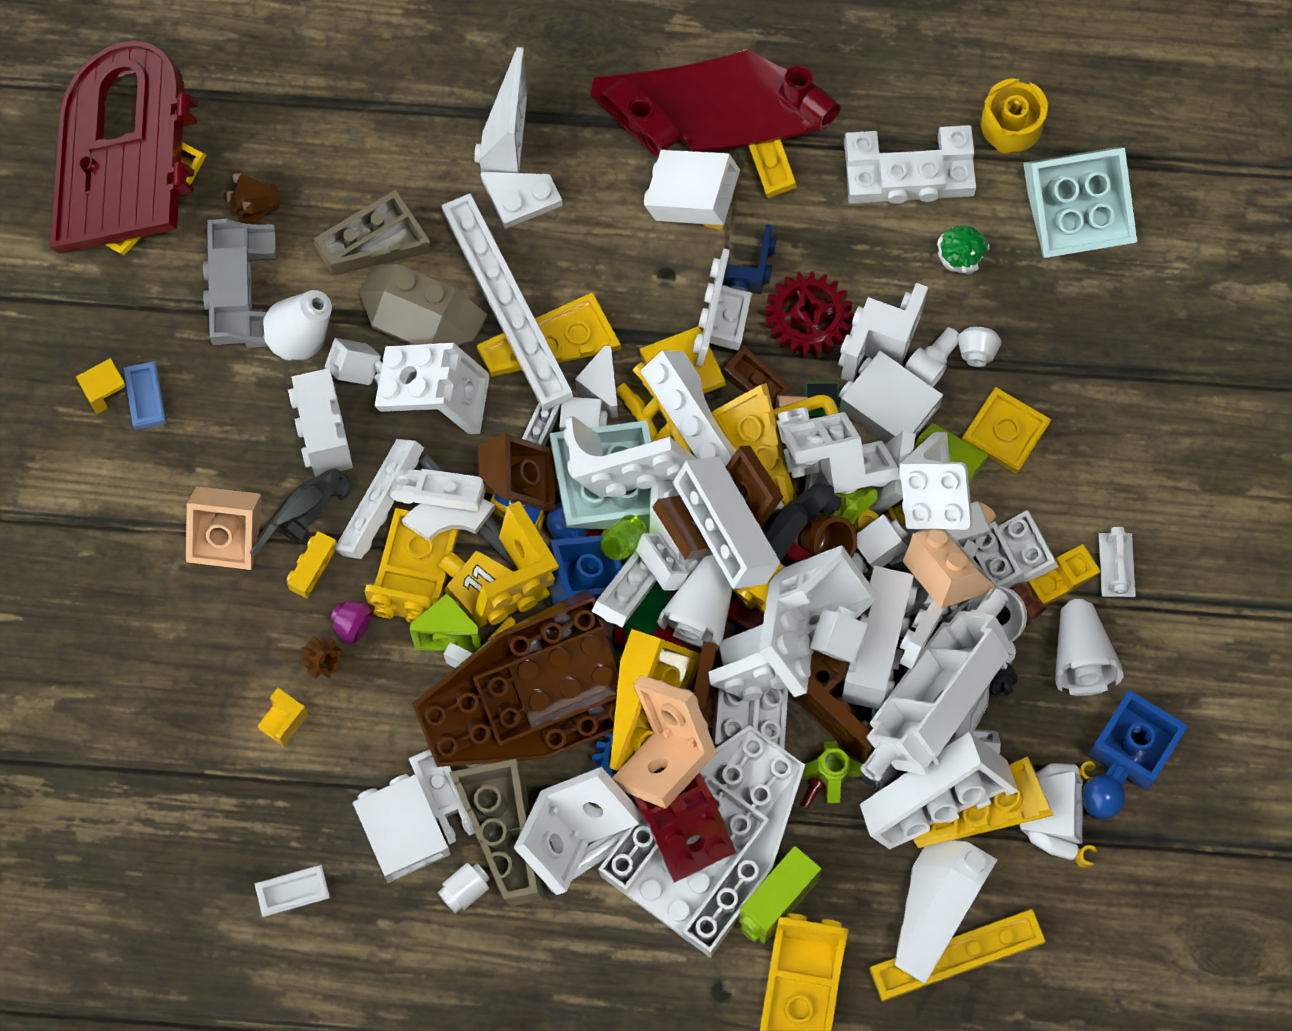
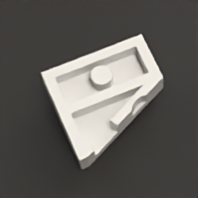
M480 173L481 180L504 229L563 206L562 199L550 174Z

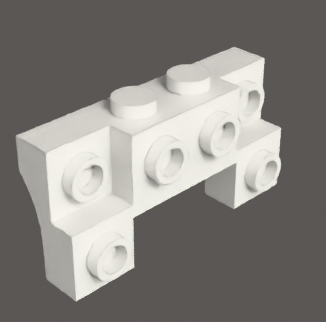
M971 125L940 127L938 132L939 150L879 154L877 131L845 133L844 146L849 204L885 201L899 204L906 200L918 199L924 202H931L938 198L974 196L976 182L973 165L974 147Z

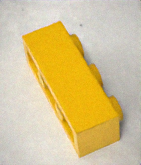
M317 531L315 536H311L306 552L299 556L296 569L292 570L287 577L289 590L308 599L336 551L334 550L337 544L335 539Z

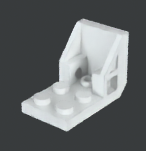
M842 545L782 568L769 582L759 651L794 697L807 693L808 678L811 675V656L814 652L809 647L823 609L836 612L838 607L846 608L856 612L857 619L875 602L876 592Z

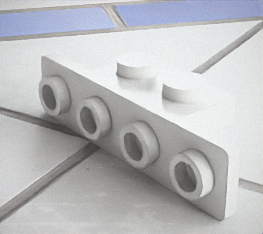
M724 248L720 259L714 258L709 277H713L715 280L714 284L708 283L704 302H708L709 307L708 309H702L698 327L704 328L703 334L697 333L693 352L698 354L696 365L701 367L703 366L709 343L739 350L752 294L751 292L732 289L722 285L730 251Z

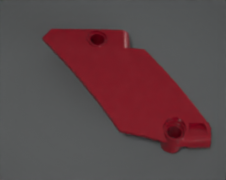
M750 49L678 67L594 77L591 89V97L655 156H659L661 150L669 149L679 140L692 152H705L761 144L815 131L820 132L833 122L841 109L840 104L821 87L813 83L812 73L805 66H792L787 70Z

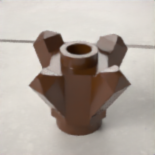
M238 170L232 174V181L237 186L236 188H229L224 193V198L227 202H231L232 209L235 212L238 211L240 223L255 224L266 213H271L272 209L279 208L280 195L276 184L260 182Z

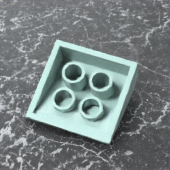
M1114 147L1023 163L1027 193L1043 258L1137 242L1125 148Z
M647 420L590 428L600 437L603 456L651 442ZM564 431L550 433L566 528L634 530L650 527L651 488L629 490L621 497L600 498L570 476L567 465L568 460H570V452L564 439Z

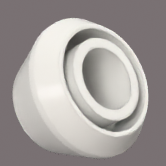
M985 327L966 328L957 338L962 358L974 367H983L993 361L1002 342L995 331Z

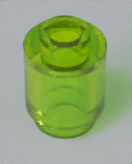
M634 515L623 516L604 533L601 540L603 553L612 560L626 559L636 550L642 533H648L647 527L641 519Z

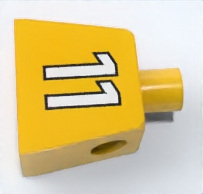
M450 551L438 565L453 578L444 589V592L455 601L477 625L480 631L482 627L479 628L473 618L481 586L513 571L478 551H475L467 562H464L455 553Z

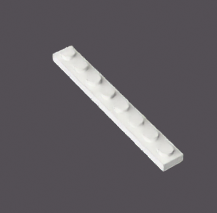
M471 194L441 205L442 211L543 411L573 399V393Z

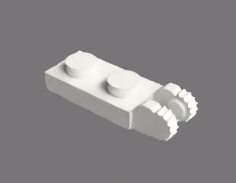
M401 468L395 476L396 482L399 485L396 484L391 487L390 496L396 502L399 501L407 504L415 502L479 512L487 483L477 476L427 469L420 471Z
M430 749L409 758L436 821H439L448 843L456 842V835L446 817L457 812L461 817V823L465 832L468 835L474 834L473 825L449 773L452 772L450 766L437 767Z

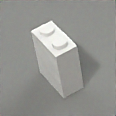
M661 150L658 161L653 166V177L650 187L645 192L644 206L655 221L724 225L740 169L731 155L727 153Z
M881 351L873 359L868 357L863 362L858 371L860 376L854 383L851 381L847 382L839 394L841 398L839 411L845 412L849 418L885 443H888L902 431L914 433L916 438L939 409L943 394Z
M408 774L398 776L389 782L390 786L379 791L376 788L364 791L358 796V800L353 802L387 883L451 855L416 774L410 777Z

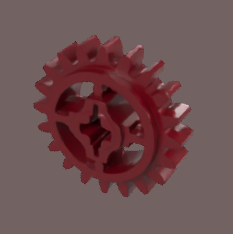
M814 271L810 272L808 279H804L802 273L797 272L795 282L786 276L784 280L785 287L775 284V295L768 294L767 303L769 305L765 306L764 315L768 316L765 320V327L773 328L770 331L771 339L781 337L779 340L780 349L784 348L787 344L791 345L790 355H794L797 349H802L803 358H807L809 350H813L818 358L821 355L822 347L829 353H832L833 342L842 345L843 335H849L851 326L849 323L853 321V314L849 311L852 310V301H844L847 298V290L836 292L839 283L837 280L830 285L826 284L827 274H824L820 280H816ZM798 297V302L795 306L791 307L789 312L783 313L785 306L792 299ZM807 312H809V315L813 317V322H811V318L808 317ZM833 316L834 321L832 324L820 332L819 327L822 323L826 322L828 317Z

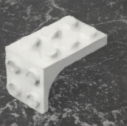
M574 416L566 418L567 429L564 430V439L570 452V460H568L567 464L570 476L600 498L621 497L629 490L636 488L648 489L656 486L657 482L667 479L674 480L685 461L697 459L671 437L603 456L599 435Z
M934 432L900 463L899 478L902 483V507L905 514L906 529H968L972 525V512L967 466L962 462H950L947 432Z

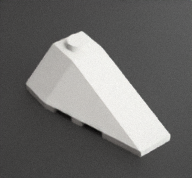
M951 840L923 848L912 867L910 888L905 904L906 910L899 937L895 966L924 984L926 983L997 859L969 842Z

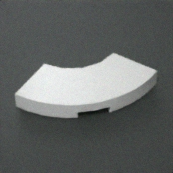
M483 499L479 512L419 504L402 519V522L429 542L439 533L450 529H465L476 534L495 510V504Z

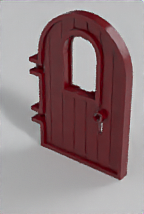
M125 41L111 45L95 54L79 69L65 92L59 116L50 248L59 254L176 230L178 227L179 196L193 193L194 187L186 182V177L194 176L195 171L186 163L181 162L183 127L197 124V118L190 113V109L198 107V101L185 93L183 77L178 66L158 47L143 41ZM126 74H136L138 84L135 132L123 134L122 137L116 139H103L105 101L109 87L118 77L120 78Z

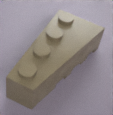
M511 759L449 772L503 899L511 907L545 900L540 876L514 849L530 815L524 770L517 759Z

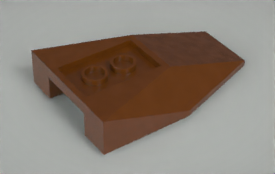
M587 589L497 633L412 703L437 767L497 763L511 759H517V761L546 759L613 732L619 671L603 631L605 626L602 618L592 612L596 603L595 599Z

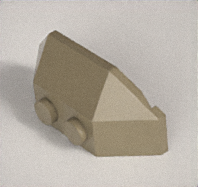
M400 264L373 265L359 290L372 328L410 345L455 343L459 346L462 344H473L488 317L487 313L456 288Z

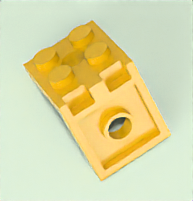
M520 501L507 506L499 535L500 541L518 570L481 586L473 618L479 628L489 623L496 625L505 620L509 614L518 610L520 612L528 611L538 601L549 597L550 593L546 587L553 585L555 580L551 572L559 568L557 561Z

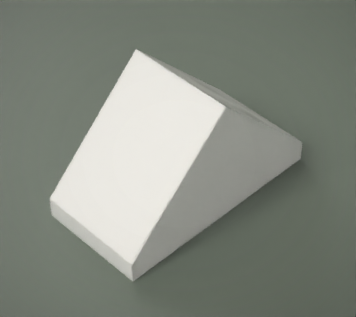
M604 346L575 379L576 392L584 398L601 399L602 411H608L607 415L609 417L617 418V398L611 346Z

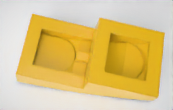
M1082 544L1058 556L1055 560L1059 567L1026 582V584L1030 587L1031 595L1035 599H1040L1045 605H1048L1083 585L1101 571Z

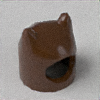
M818 512L807 521V524L797 535L794 543L814 556L842 545L852 559L857 548V534L855 527L848 519L838 515H827V513Z

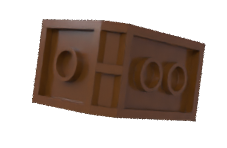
M814 650L811 656V675L808 678L807 693L794 697L791 693V697L859 762L865 764L875 750L867 738L873 727L867 721L862 720L860 722L851 714L852 708L844 699L839 697L844 690L848 662L837 660Z

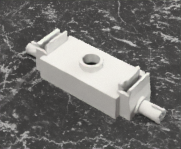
M994 588L989 589L988 594L976 610H971L970 612L958 611L950 623L943 622L924 647L914 667L908 669L870 722L873 729L867 738L875 750L865 764L861 766L862 772L868 778L879 781L890 764L898 770L928 775V765H938L940 763L936 757L940 754L999 669L1007 668L1005 661L1008 656L1014 654L1012 645L1008 641L1002 625L996 618L1003 606L1008 602V597L1003 591L999 589L994 590Z

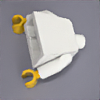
M1091 761L1083 763L1080 768L1075 764L1050 763L1036 772L1054 816L1020 824V829L1029 836L1031 843L1047 853L1068 860H1074L1075 858L1078 866L1082 868L1090 867L1094 863L1087 862L1083 857L1084 851L1096 853V848L1092 845L1078 848L1077 844H1082V788L1092 778L1088 777L1084 770L1091 771L1096 766Z

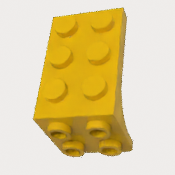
M395 508L374 585H366L364 592L367 602L375 615L388 619L393 618L395 615L404 617L406 621L412 623L442 598L448 574L438 565L450 551L454 552L459 529H450L439 533L429 542L403 524L402 519L410 511Z
M794 913L786 914V918L779 917L760 1031L832 1030L843 954L849 932L848 929L842 928L841 922L824 919L821 920V924L808 922L806 916Z

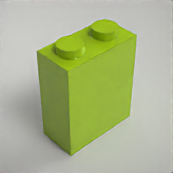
M794 846L740 907L738 922L741 924L739 927L740 931L751 941L755 942L758 939L765 944L776 931L779 917L786 918V914L792 913L818 883L822 868Z

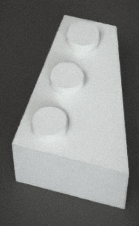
M330 368L291 377L294 388L288 389L292 408L298 407L300 418L295 419L299 438L304 437L306 447L301 448L305 467L312 466L315 477L334 468L340 471L353 468Z

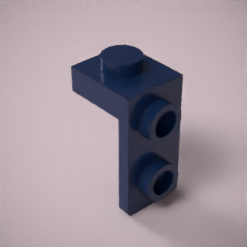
M766 224L759 268L727 264L724 286L754 294H762L763 283L770 284L772 265L767 264L768 255L775 254L777 236H771L772 225Z

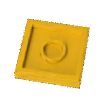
M995 387L965 432L962 440L989 455L988 458L1018 474L1049 426L1051 419Z

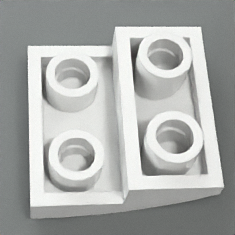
M1028 510L1000 526L995 521L990 523L991 533L972 541L980 545L976 557L983 571L995 585L1012 588L1059 567Z
M716 687L712 727L714 746H720L750 725L784 749L788 688L772 689L764 692L763 696L759 699L746 701L741 697L726 693L724 690Z

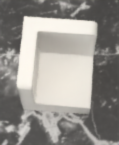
M334 338L325 368H330L331 374L337 380L371 385L376 373L375 363L380 361L381 356L366 343Z

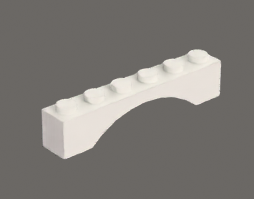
M661 351L641 370V373L696 458L702 459L719 456L726 467L737 450L726 438L712 416L703 394L699 374L684 351ZM782 501L778 504V506L773 511L768 520L783 509L784 504L782 503Z

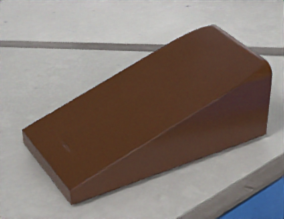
M744 345L737 350L721 369L723 377L744 393L767 383L773 409L776 408L777 396H786L792 388Z

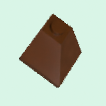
M506 433L478 444L479 476L500 497L514 502L520 501L521 504L544 511H556L555 471L552 448Z

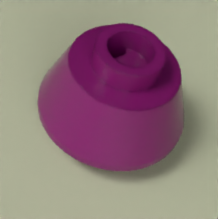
M348 600L345 604L340 602L335 607L330 620L334 621L333 629L344 643H356L367 630L373 617V610L365 602Z

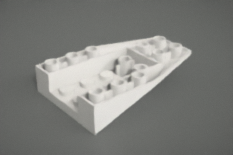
M750 725L715 748L717 754L700 771L701 776L713 794L736 853L674 883L644 817H642L639 825L627 830L598 869L603 879L710 958L737 921L740 907L771 872L805 768V764ZM700 836L691 837L687 844L696 842Z

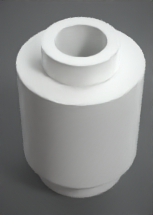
M466 863L442 883L443 888L438 891V894L449 908L456 913L461 908L463 910L468 908L489 889L486 882L490 878L477 863L473 867Z

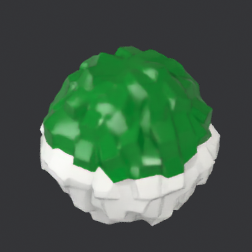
M957 225L956 227L949 228L940 236L937 243L939 248L938 255L943 266L951 272L965 273L967 275L973 274L974 271L978 270V262L982 260L983 255L987 253L990 246L981 231L966 225Z

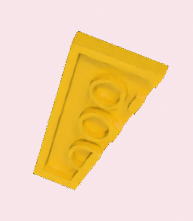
M593 292L535 318L557 363L595 356L604 346H611V352L621 350V344ZM504 333L477 345V351L491 377L522 371Z
M767 383L759 385L712 411L711 414L721 431L736 450L740 446H751L783 495L781 501L784 506L795 500Z
M1028 756L1009 765L1019 790L1018 792L1009 796L1002 792L990 798L992 804L978 809L977 805L958 812L959 818L950 823L936 822L929 825V832L913 839L917 847L930 846L1054 816Z

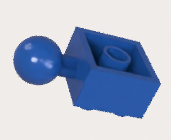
M559 502L555 505L556 511L549 512L547 516L548 530L556 539L550 540L547 547L559 565L557 570L551 572L555 577L553 585L548 586L553 605L585 589L592 594L596 602L623 567L614 536L611 534L583 537L588 529L566 528L562 502Z
M1128 690L1088 754L1109 768L1105 775L1092 777L1083 786L1082 804L1084 809L1091 816L1099 819H1108L1117 815L1125 803V792L1122 785L1126 779L1148 791L1188 725L1131 690ZM1136 736L1142 739L1141 745H1138L1133 741V739H1135Z

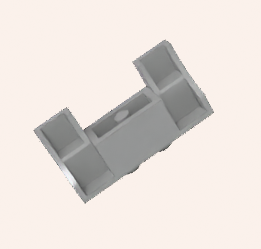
M229 219L207 220L208 261H203L204 280H209V290H204L203 300L205 310L209 309V329L212 345L245 343L247 348L269 347L264 339L263 319L267 312L252 311L251 260L276 258V232L274 224L254 225L235 222Z

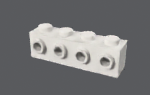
M720 457L685 461L673 484L731 587L738 589L767 584L779 566L780 561Z

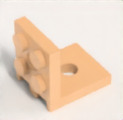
M642 675L634 683L653 734L612 779L623 792L666 809L717 754V751L709 734L708 724L702 716L698 706V699L694 693L687 689L671 686L662 680H655ZM660 768H666L662 772L654 773L656 770Z

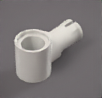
M947 327L932 346H927L925 349L919 347L910 357L904 368L931 387H934L947 368L945 364L947 363L948 355L958 345L957 338L959 333Z

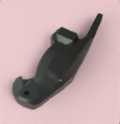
M334 468L295 488L267 523L250 550V554L257 555L279 525L281 526L280 531L295 542L302 543L308 537V526L322 514L330 496H338L339 500H343L348 496L351 489L348 477L340 470Z

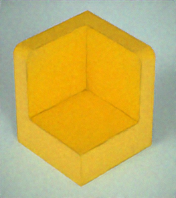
M111 358L76 376L96 414L108 409L104 398L125 387V383Z
M277 688L270 697L273 706L258 724V728L278 744L285 747L309 715L305 706Z

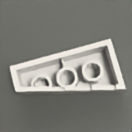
M969 731L942 749L936 757L940 763L938 765H928V775L907 772L860 804L870 836L888 849H892L929 832V825L936 822L950 823L959 818L958 812L974 805H977L978 809L992 804L990 798L1002 792H1005L1007 796L1018 792L1019 790L1007 760Z

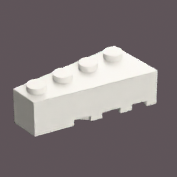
M874 565L870 585L876 592L875 602L863 612L860 620L868 625L865 631L864 644L858 650L854 663L849 665L842 699L846 702L879 710L884 700H887L892 693L895 681L889 680L891 668L899 669L903 650L897 649L899 637H905L910 623V618L904 617L906 606H914L918 587L911 586L913 574Z

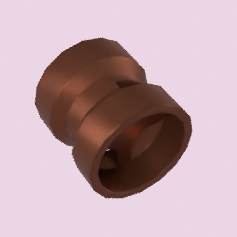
M1022 582L1012 590L1021 597L1027 610L1025 627H1027L1046 610L1047 606L1040 599H1035L1031 595L1030 587L1025 582ZM1003 606L1006 611H1009L1006 606Z

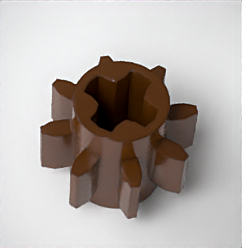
M313 636L312 641L301 648L303 650V659L300 661V664L307 668V673L316 679L320 673L330 678L332 673L341 668L340 655L344 652L335 645L336 641L329 636H326L323 641Z

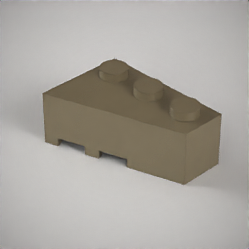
M396 189L314 238L315 250L332 275L430 253V240Z

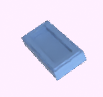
M156 362L123 367L134 429L139 430L167 424Z

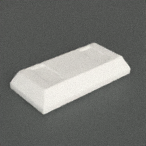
M322 865L255 883L262 917L330 898Z

